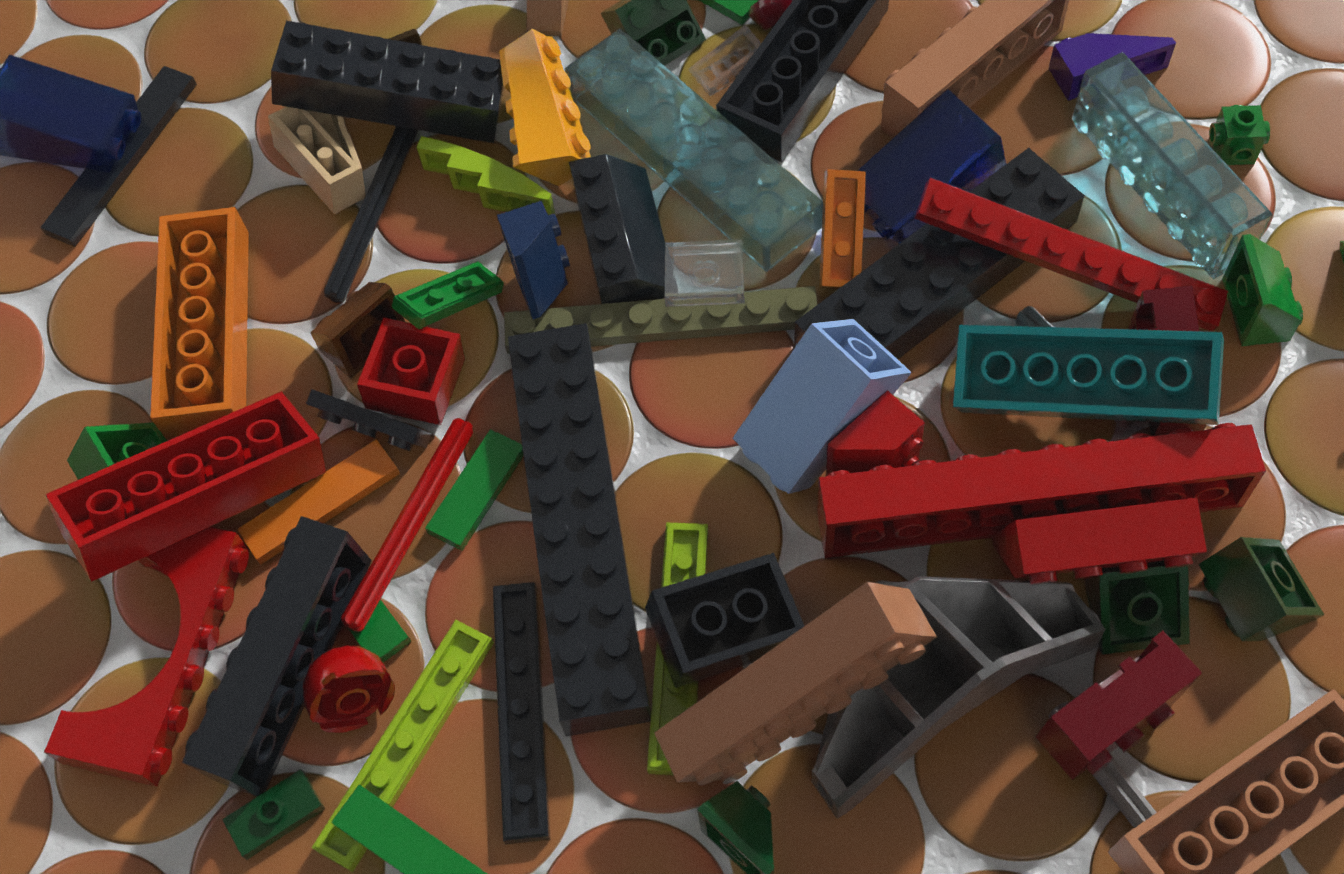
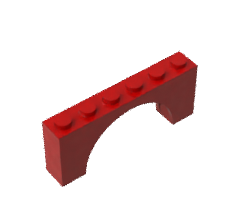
M208 527L137 560L143 567L156 570L170 578L178 594L181 621L178 638L171 656L158 675L146 687L117 705L89 712L61 710L44 753L64 765L158 787L161 776L166 774L171 766L173 758L172 748L178 733L184 730L189 716L188 706L193 693L202 685L204 678L203 667L209 651H213L218 643L219 625L224 612L229 611L233 604L234 586L239 573H243L248 564L249 548L236 532Z

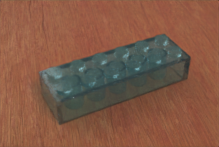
M1123 52L1084 72L1072 118L1077 130L1085 134L1092 141L1100 156L1114 166L1119 172L1122 181L1136 191L1143 199L1146 208L1159 217L1166 225L1171 237L1181 242L1192 255L1193 261L1199 268L1204 269L1213 280L1223 275L1242 235L1251 234L1260 240L1273 214Z

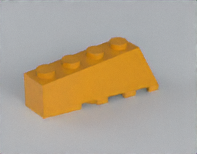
M532 28L499 51L503 87L511 95V99L505 102L507 114L513 117L515 126L509 130L510 142L513 145H517L518 153L512 157L513 167L554 185L561 186L572 179L569 162L591 157L589 153L591 146L588 138L583 133L579 121L581 114L573 101L569 89L571 82L563 69L559 57L561 55L560 47L552 37H547Z

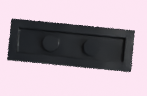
M311 389L306 402L307 405L320 409L317 415L319 418L339 425L342 418L355 422L352 430L373 438L376 437L377 431L390 435L387 443L411 451L413 444L427 448L432 433L313 389Z

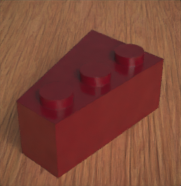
M1183 286L1142 291L1128 329L1199 331L1193 287ZM1149 422L1152 436L1167 435L1174 430L1182 428L1200 431L1206 427L1204 424Z
M1164 631L1151 640V643L1139 657L1133 660L1129 656L1118 665L1120 670L1100 684L1094 683L1051 716L1035 736L1072 780L1086 770L1092 776L1101 771L1114 759L1110 754L1112 751L1119 747L1123 753L1127 752L1143 739L1145 734L1141 730L1148 725L1154 731L1164 725L1175 715L1171 706L1202 674Z

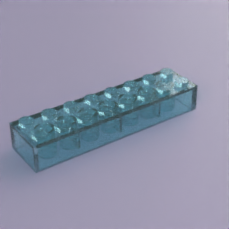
M621 28L565 68V72L571 82L569 89L573 100L765 272L769 271L822 228L823 201Z

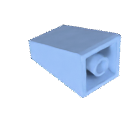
M854 319L811 323L732 439L742 448L743 454L750 461L758 464L770 476L771 482L778 489L788 494L809 489L826 470L828 443L887 390L893 395L912 372Z

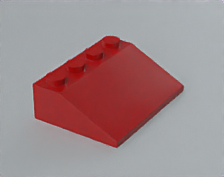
M1197 498L1014 520L992 536L993 546L1015 579L1029 577L1030 585L1058 581L1057 574L1074 572L1075 579L1103 576L1102 568L1119 566L1120 574L1148 570V562L1164 561L1165 568L1193 565L1192 557L1207 552Z

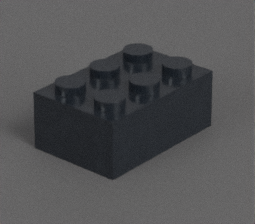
M774 553L652 590L645 606L675 688L753 663L804 627Z

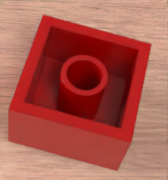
M383 318L357 383L365 409L441 425L465 361L460 334L430 327L417 329L411 323Z

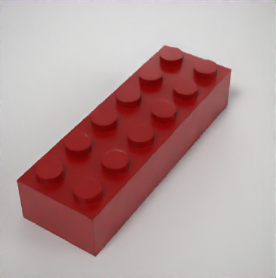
M280 391L45 495L60 533L90 581L93 582L326 473L319 436L283 392Z

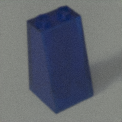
M9 54L0 69V156L83 169L88 168L103 172H109L115 161H119L122 158L127 138L131 132L137 131L141 122V113L138 111L133 94Z
M949 89L946 90L857 170L866 172L864 214L867 213L874 220L872 226L883 239L887 241L892 237L900 244L927 224L914 218L925 184L929 178L970 192L1006 165L1001 136Z

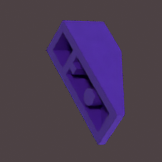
M1087 33L1075 38H1066L1054 44L1048 69L1069 101L1167 68L1176 42L1171 37Z

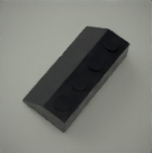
M608 154L570 161L569 166L601 304L655 300L679 295L646 168Z

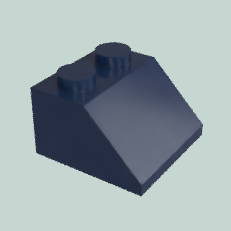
M542 201L497 215L517 282L532 319L540 318L566 287L568 281L564 268L570 267L564 245L558 246L555 237L562 235L555 213L548 215Z

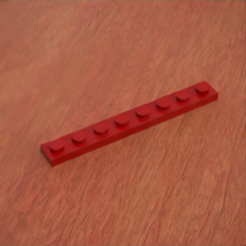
M929 178L925 184L914 219L1138 303L1142 291L1192 286L1198 326L1211 332L1219 327L1228 291L933 178Z

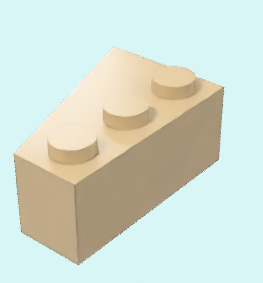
M284 107L268 115L274 147L334 214L365 198L362 167L342 116L291 107Z

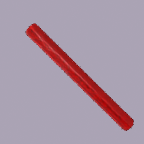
M456 418L449 426L342 614L341 621L347 628L360 632L366 626L473 434L470 422Z

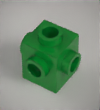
M1261 105L1221 107L1216 123H1211L1209 129V142L1213 146L1216 166L1255 164L1263 145L1267 144L1270 139V124L1268 121H1264Z

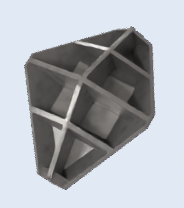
M915 577L909 582L898 583L889 581L876 582L878 584L910 589L937 638L924 646L926 652L921 657L908 664L901 665L898 663L887 671L888 678L884 682L867 690L861 688L850 696L852 702L847 707L838 712L828 714L816 765L812 770V783L836 818L839 819L855 808L941 730L1026 674L1094 649L1106 629L1101 624L1096 613L1087 607L1078 596L1073 585L1069 582L1058 581L1030 585L1028 580Z

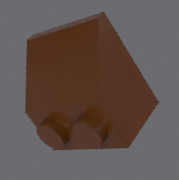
M368 282L359 291L353 292L346 302L330 316L320 320L316 328L310 332L320 352L350 379L364 368L383 318L405 322L404 317L392 308L395 295L387 283Z

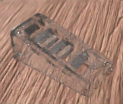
M745 25L688 70L708 95L712 96L733 83L761 42ZM747 49L749 53L744 56L741 51ZM735 56L739 61L733 64L729 58ZM723 63L727 70L722 72L717 65ZM709 69L717 77L712 82L704 74Z

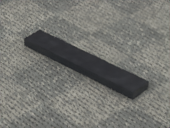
M163 66L40 228L45 235L76 247L197 84L193 76Z
M535 582L493 586L503 841L505 844L551 840L537 587Z

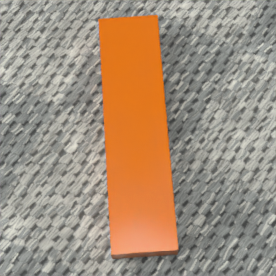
M375 439L327 470L326 473L313 479L239 527L237 531L256 560L262 565L284 550L285 539L290 530L296 528L301 516L326 523L398 476L400 472L378 440Z

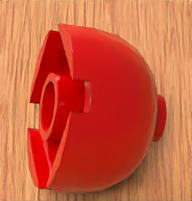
M346 645L331 649L320 655L308 668L303 681V700L308 715L313 724L314 721L319 723L321 730L328 733H345L369 724L366 717L373 714L377 709L380 715L383 714L391 704L395 693V684L384 663L378 655L361 646Z

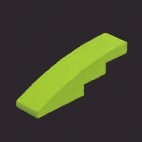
M421 136L416 148L423 169L448 174L454 189L479 193L484 208L508 212L542 201L548 215L555 213L551 193L522 173L491 157L462 146Z

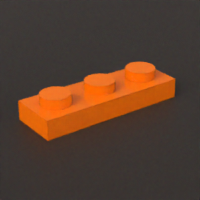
M827 169L824 172L819 288L839 289L861 273L866 172Z

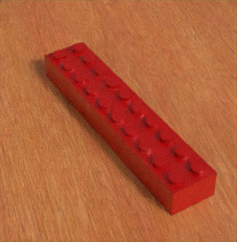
M1223 423L1208 430L1193 431L1190 428L1174 430L1167 435L1151 437L1149 434L1141 433L1132 435L1125 440L1107 442L1105 439H1093L1085 442L1083 445L1064 447L1062 444H1051L1040 450L1028 452L1010 449L1000 452L996 456L987 457L969 454L960 456L954 461L936 463L934 460H921L912 466L893 468L890 465H880L871 468L869 471L857 473L838 470L829 473L827 476L819 477L817 516L824 558L992 538V536L1014 520L1197 498L1200 512L1244 507L1265 474L1266 469L1252 424L1236 426L1233 423Z

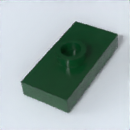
M300 769L222 820L241 856L248 860L325 810V807L305 772Z

